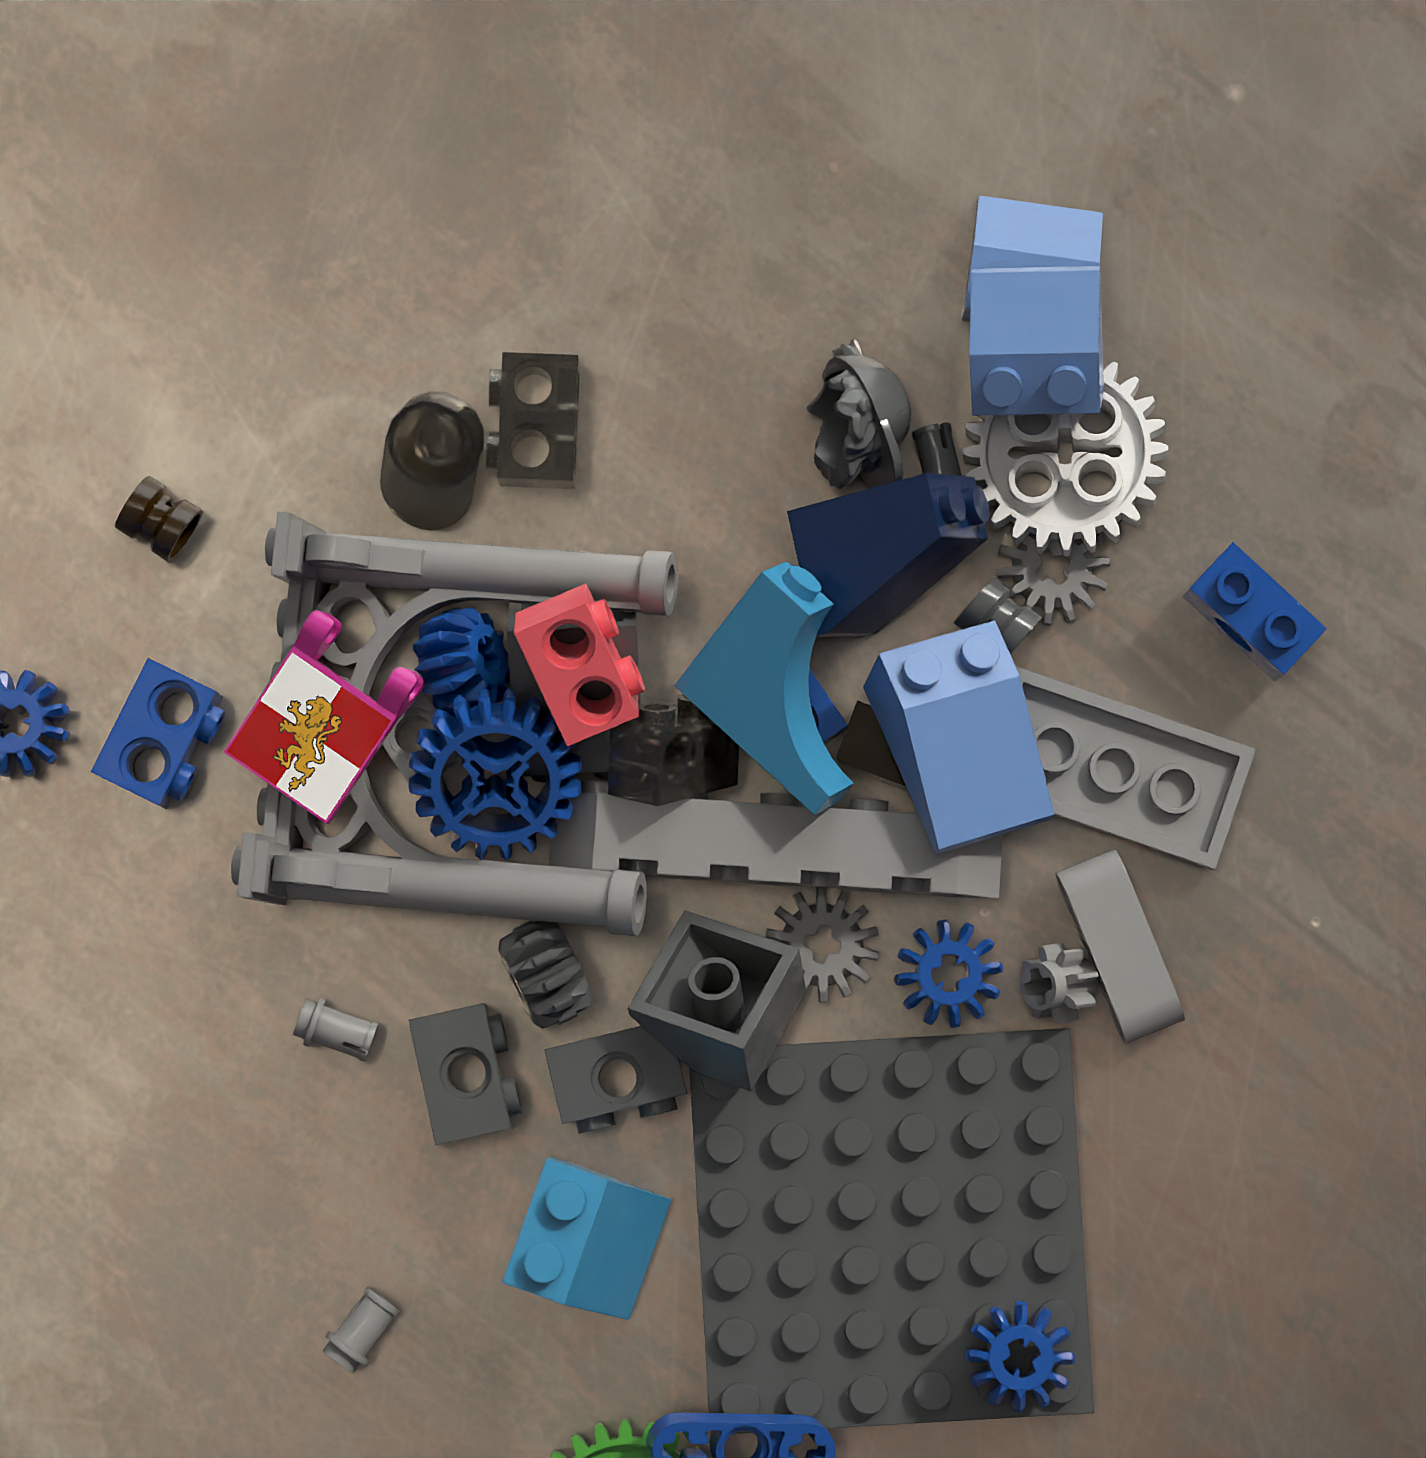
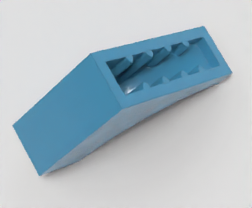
M786 561L760 573L674 686L806 808L816 815L838 803L854 784L839 768L825 747L816 727L809 697V663L813 644L825 616L834 604L820 592L821 585L811 573L799 566H791Z

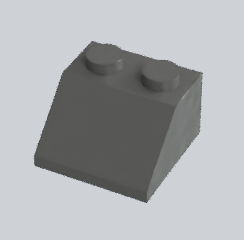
M684 910L628 1007L629 1016L694 1072L751 1092L806 994L800 949Z

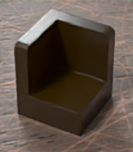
M857 700L836 756L837 761L882 778V783L905 790V782L871 705Z

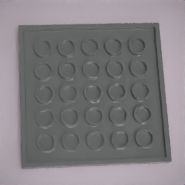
M1070 1028L777 1045L751 1092L694 1072L689 1068L709 1413L807 1415L817 1419L826 1429L1094 1413ZM1016 1301L1027 1303V1324L1031 1325L1035 1315L1042 1307L1052 1312L1051 1320L1042 1333L1045 1335L1057 1327L1065 1326L1070 1336L1065 1341L1052 1346L1053 1351L1065 1350L1075 1354L1074 1364L1053 1365L1052 1370L1063 1375L1069 1381L1066 1389L1057 1388L1046 1379L1041 1386L1048 1394L1050 1404L1041 1407L1036 1402L1032 1391L1028 1390L1025 1391L1026 1406L1022 1413L1013 1411L1011 1405L1012 1389L1009 1388L997 1406L990 1404L987 1401V1396L997 1379L994 1378L982 1386L974 1387L969 1377L974 1372L987 1367V1363L970 1362L964 1358L965 1349H986L987 1342L978 1339L971 1333L972 1326L975 1323L980 1324L993 1334L998 1327L991 1319L989 1309L994 1306H998L1004 1312L1008 1324L1013 1323V1307ZM1017 1339L1007 1345L1010 1350V1356L1003 1361V1365L1009 1372L1012 1366H1015L1020 1370L1019 1374L1032 1368L1028 1358L1036 1352V1349L1031 1341H1029L1027 1347H1024L1019 1343L1020 1339ZM744 1430V1431H738V1432H736V1433H734V1434L752 1433V1432H750V1431H745V1430Z

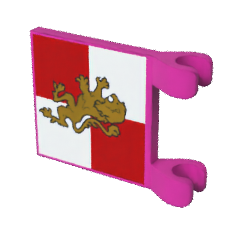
M315 610L305 621L294 646L224 750V753L324 823L330 824L399 718L423 689L424 680L414 671L398 667L392 672L378 700L375 701L317 661L335 641L342 630V624L331 614Z

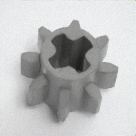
M1063 943L1039 946L1040 959L1023 962L1025 969L1020 980L1023 999L1034 1009V1017L1036 1019L1052 1016L1056 1024L1078 1021L1080 1019L1079 1008L1091 1007L1096 1004L1094 997L1099 984L1098 972L1094 965L1085 958V950L1083 948L1066 950Z

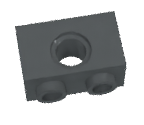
M481 1003L409 1019L435 1146L514 1129L511 1116L522 1114V1108L515 1077L503 1078L498 1053L509 1051L501 1014L489 1016L487 1004ZM465 1054L475 1055L482 1061L485 1067L483 1083L479 1088L471 1092L459 1090L454 1086L450 1078V1069L453 1062Z
M642 1026L544 1049L562 1124L576 1121L579 1134L616 1125L613 1112L638 1106L640 1118L677 1110L675 1097L688 1094L679 1058ZM614 1059L626 1060L633 1066L636 1072L634 1088L630 1093L622 1097H613L607 1094L602 1089L599 1081L603 1066Z

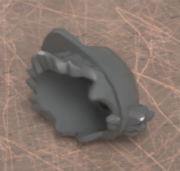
M854 339L847 345L841 344L840 348L832 350L833 358L828 361L823 371L822 379L824 386L822 390L806 407L809 413L823 419L820 434L815 443L814 463L822 471L824 478L829 480L830 486H836L837 489L849 486L858 474H860L868 489L902 480L904 475L903 463L898 445L903 442L910 429L911 406L907 393L895 373L874 358L862 355L858 341Z

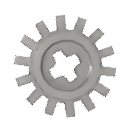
M1030 533L1017 548L1000 545L998 554L1012 558V566L996 569L997 578L1013 577L1015 585L1009 589L1010 598L1012 599L1021 593L1027 599L1024 605H1029L1032 609L1035 605L1043 607L1042 623L1044 624L1052 623L1053 610L1055 608L1063 609L1067 622L1076 620L1072 604L1079 600L1090 611L1096 603L1086 592L1089 586L1105 591L1108 584L1107 581L1094 576L1093 573L1094 568L1110 566L1109 557H1092L1081 538L1073 540L1072 550L1068 556L1071 563L1064 569L1067 580L1061 584H1057L1052 577L1042 581L1037 576L1036 570L1043 563L1039 556L1040 553L1037 552L1035 534ZM1099 534L1096 535V546L1103 542ZM1051 539L1046 550H1049L1055 557L1061 556L1063 553L1060 541Z
M825 887L816 888L817 904L809 906L801 892L794 894L792 897L799 909L794 915H791L779 906L774 914L786 923L783 931L767 928L765 938L779 940L783 944L800 949L806 990L809 984L818 986V1002H828V986L837 984L843 998L852 994L845 979L853 974L865 983L870 975L861 969L858 964L861 958L877 961L879 955L878 951L863 948V939L879 936L877 927L861 930L857 923L869 912L867 908L862 905L850 915L844 910L850 894L841 891L835 905L827 904ZM820 926L832 928L831 939L841 942L839 954H828L825 963L813 961V950L804 947L805 936L816 935Z

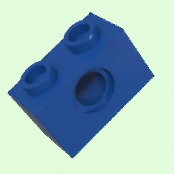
M1234 542L1229 545L1182 596L1274 682L1284 676L1327 629Z

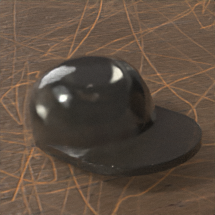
M428 391L412 397L395 414L390 423L385 438L381 467V492L391 511L402 521L416 528L425 530L447 528L458 522L465 515L473 501L480 455L484 447V428L476 410L464 399L447 392Z

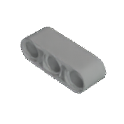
M1113 849L1056 872L1060 891L1088 960L1098 972L1099 987L1123 1042L1127 1044L1184 1021L1185 1017L1181 1003L1118 852Z

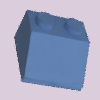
M979 196L961 320L970 321L972 269L1099 266L1103 213Z
M1100 266L972 269L969 349L972 416L1101 413L1104 374Z

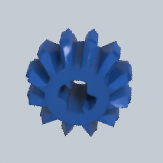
M457 607L444 611L442 615L432 617L429 622L419 625L418 636L420 640L413 644V651L418 657L419 665L414 671L421 674L424 680L422 692L423 694H432L433 705L436 710L448 711L451 716L455 717L453 708L454 698L460 695L468 701L471 707L478 706V692L483 688L489 690L491 703L503 700V694L508 690L507 683L510 682V672L507 665V658L509 657L508 651L505 650L503 645L504 633L501 630H494L493 619L489 613H479L474 607L465 609Z
M4 670L0 671V775L8 777L11 774L16 759L18 760L20 770L25 776H34L36 774V764L33 755L37 753L44 761L54 764L58 760V756L55 751L46 745L49 739L68 742L70 738L68 731L52 726L53 721L64 719L70 715L69 707L65 704L47 706L56 696L58 688L51 682H47L34 692L36 675L28 670H24L20 675L16 689L10 674ZM11 710L20 715L27 711L30 718L23 719V723L29 725V729L22 737L12 732L6 736L3 734V729L10 727L7 723L3 722V719Z
M946 919L939 920L936 924L939 943L935 945L928 934L919 928L913 932V938L924 951L923 955L920 956L910 949L901 948L898 952V959L916 966V972L895 975V984L905 986L917 983L919 991L909 995L903 1001V1005L906 1009L910 1010L916 1007L924 998L929 1000L931 1003L923 1017V1022L928 1025L934 1024L940 1007L947 1006V1022L949 1027H960L961 1015L958 1006L960 1003L964 1004L972 1017L980 1019L984 1016L985 1012L973 995L977 992L986 998L997 999L1000 994L998 988L981 982L982 975L1002 973V963L991 962L981 965L978 958L989 952L994 947V943L990 938L981 941L973 950L969 948L967 943L974 931V926L970 923L963 924L957 941H950L948 921ZM943 956L956 958L953 965L957 966L962 963L965 968L966 977L956 981L954 992L941 990L944 983L940 982L935 985L931 977V970L941 966Z
M1024 1301L1015 1302L1013 1307L1014 1322L1009 1324L1004 1312L998 1306L990 1308V1317L998 1329L992 1334L982 1325L975 1323L970 1330L975 1337L987 1342L986 1349L969 1348L964 1350L965 1360L987 1363V1367L974 1372L969 1377L971 1384L974 1387H978L996 1378L997 1381L990 1389L987 1401L993 1406H997L1002 1401L1008 1388L1012 1389L1011 1405L1013 1411L1017 1413L1024 1412L1026 1406L1025 1391L1028 1390L1032 1391L1036 1402L1041 1407L1049 1405V1396L1041 1384L1048 1379L1057 1388L1066 1389L1069 1381L1063 1375L1053 1371V1365H1070L1075 1363L1074 1353L1065 1350L1053 1351L1052 1346L1065 1341L1070 1336L1068 1329L1065 1326H1061L1044 1335L1042 1332L1050 1322L1052 1312L1042 1307L1035 1315L1031 1325L1027 1324V1303ZM1017 1339H1020L1019 1343L1024 1347H1027L1029 1341H1031L1036 1349V1352L1028 1358L1032 1368L1019 1374L1020 1370L1015 1366H1012L1009 1372L1003 1365V1361L1010 1356V1350L1007 1345Z

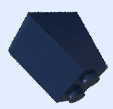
M924 473L787 511L799 567L807 570L818 580L821 585L820 592L834 604L825 616L817 636L865 637L876 634L988 540L985 523L989 520V506L983 490L976 485L975 477Z

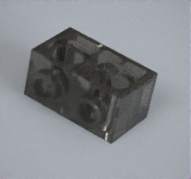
M502 352V369H490L489 407H500L499 432H487L486 469L497 470V480L500 486L575 489L580 361L578 355ZM530 375L545 377L552 384L550 395L546 400L538 404H527L521 401L516 395V390L522 379ZM527 437L540 438L549 446L547 458L542 464L535 467L522 466L516 462L513 456L516 445Z
M684 694L678 695L677 703L671 705L663 703L638 705L639 717L610 728L608 795L653 806H662L738 785L739 745Z

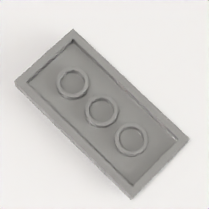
M1016 666L1030 714L1054 816L1204 868L1215 870L1256 749Z

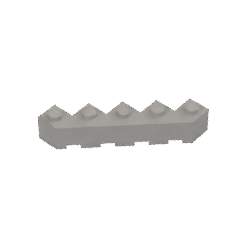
M581 781L580 796L568 799L573 805L572 817L569 820L554 818L558 825V834L550 842L549 866L603 871L643 872L646 876L682 880H722L771 886H814L861 892H905L951 898L999 899L1003 834L936 855L919 815L916 813L888 812V801L850 799V809L827 808L814 815L805 806H798V799L792 794L760 793V803L708 800L709 790L702 788L671 787L670 797L618 794V783Z

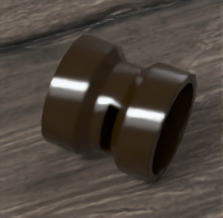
M147 476L139 483L124 504L116 520L115 528L131 539L143 538L150 543L151 551L169 563L181 552L200 522L203 511L187 500L172 503L173 498L168 496L166 486L151 476Z

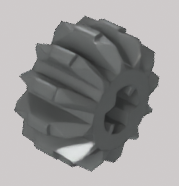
M530 920L514 928L512 933L500 939L498 951L502 958V963L516 990L518 998H520L526 1013L535 1025L542 1029L556 1023L560 1025L577 1017V1013L591 1006L592 993L588 987L589 984L574 954L573 948L570 946L564 931L560 929L558 923L533 922Z

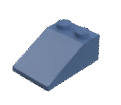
M995 620L878 654L863 688L936 855L1052 820L1054 810L1020 675Z

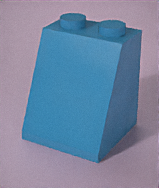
M554 1156L546 1158L502 1283L563 1305L629 1320L672 1199Z

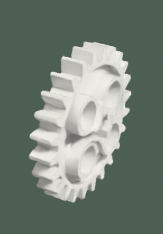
M1113 361L1103 371L1104 390L1101 411L1110 414L1114 420L1112 427L1105 433L1092 434L1085 431L1079 424V421L1085 414H1045L1050 419L1051 424L1046 431L1038 435H1027L1018 429L1016 422L1022 415H979L985 420V423H966V436L980 444L962 449L963 461L981 465L971 470L966 476L975 477L976 485L979 487L986 486L983 492L987 498L989 508L995 505L998 507L991 519L992 527L995 530L1005 526L1010 521L1015 524L1012 538L1013 543L1016 545L1021 543L1029 533L1036 535L1038 553L1043 554L1050 540L1057 539L1060 541L1063 555L1069 556L1073 540L1082 538L1089 552L1094 553L1096 552V534L1103 531L1110 540L1117 543L1120 541L1117 523L1121 519L1136 528L1141 524V517L1135 508L1136 503L1149 507L1155 506L1156 495L1146 484L1165 483L1166 471L1151 464V462L1168 458V445L1151 440L1165 432V422L1162 419L1145 420L1155 408V399L1153 396L1144 397L1136 401L1133 399L1139 388V379L1136 376L1126 380L1121 385L1116 383L1118 363ZM1060 443H1072V450L1074 452L1071 458L1072 463H1059L1057 453ZM1110 448H1119L1122 451L1119 457H1110L1106 454L1097 453L1107 451ZM1014 449L1034 453L1023 456L1020 459H1012L1009 456V452ZM1101 471L1110 475L1115 481V485L1107 494L1093 496L1083 491L1080 482L1088 473ZM1038 472L1047 476L1052 484L1043 495L1029 497L1022 494L1016 487L1020 478L1027 473Z

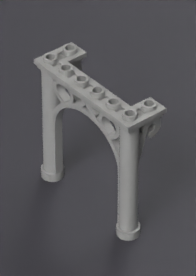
M277 512L276 528H270L266 537L265 559L267 565L271 566V576L288 583L289 586L287 599L281 600L277 611V632L280 637H283L281 662H276L273 665L270 681L294 646L305 621L315 610L323 611L336 617L341 606L349 601L360 600L366 604L376 632L361 649L354 653H342L337 648L335 642H333L324 652L323 656L339 666L349 669L355 668L351 679L343 676L340 677L369 696L376 674L393 645L417 621L442 607L465 601H496L536 605L587 584L594 601L597 602L605 599L611 610L670 616L677 595V557L674 552L647 550L644 556L335 534L327 533L325 530L290 512ZM330 584L340 585L329 592ZM376 587L426 592L408 601L390 616L383 600L372 589ZM322 656L317 660L322 663ZM367 768L350 792L358 809L343 832L332 837H325L319 832L315 825L313 814L268 784L267 788L261 789L257 801V821L260 826H263V833L261 835L243 832L242 846H238L235 849L232 857L231 877L233 884L238 885L237 897L274 905L286 906V899H302L608 927L610 934L638 936L640 934L646 910L647 886L643 872L627 870L603 871L455 858L429 852L408 839L385 814L371 786ZM371 827L384 843L402 857L345 852V850L357 844L368 828ZM303 839L312 845V849L302 848Z

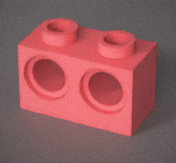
M584 584L515 613L514 635L567 746L639 717L638 694L645 691L644 683L631 655L621 659L612 637L619 635V630L605 599L595 602L587 584ZM575 624L581 627L587 635L576 644H564L559 642L552 633L561 625ZM596 680L605 682L613 691L604 699L590 700L584 697L579 692V689L583 684Z

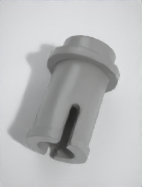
M319 998L318 1003L305 999L293 1035L304 1039V1046L309 1047L310 1042H314L354 1056L364 1062L378 1023H371L324 1006L325 999Z
M366 1287L363 1296L336 1333L333 1334L328 1331L325 1335L329 1342L322 1350L352 1373L355 1372L360 1364L368 1365L370 1361L366 1358V1355L393 1318L397 1317L400 1313L396 1307L368 1287Z

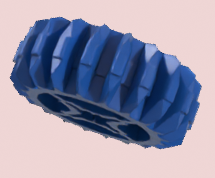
M485 688L479 690L478 706L471 707L463 696L458 695L453 700L455 717L443 710L437 709L432 714V723L436 730L421 728L417 734V744L422 750L410 753L409 767L417 773L409 778V792L421 796L416 802V813L419 817L434 816L430 823V832L434 837L444 835L452 830L451 848L455 852L464 848L469 840L475 842V856L480 860L487 855L488 845L499 846L501 857L507 861L512 856V843L520 841L522 847L532 854L537 848L535 832L553 840L558 834V825L554 818L569 820L573 815V805L568 799L578 797L581 794V781L575 778L574 775L582 770L581 757L569 753L575 747V743L569 746L566 745L561 732H557L559 728L552 713H547L538 719L540 700L536 699L535 696L527 700L522 708L516 707V693L511 688L504 692L502 703H491L489 690ZM502 733L512 736L505 741L495 743L487 741L480 735ZM454 750L462 756V766L469 773L462 781V790L455 796L448 790L442 776L443 767ZM538 752L543 758L549 773L544 787L537 797L534 798L528 792V782L522 777V774L529 768V758ZM486 769L494 773L488 779L484 778V770ZM503 769L506 770L507 779L505 778L504 780L496 775ZM496 806L504 808L510 813L493 815L480 813V811L487 807Z

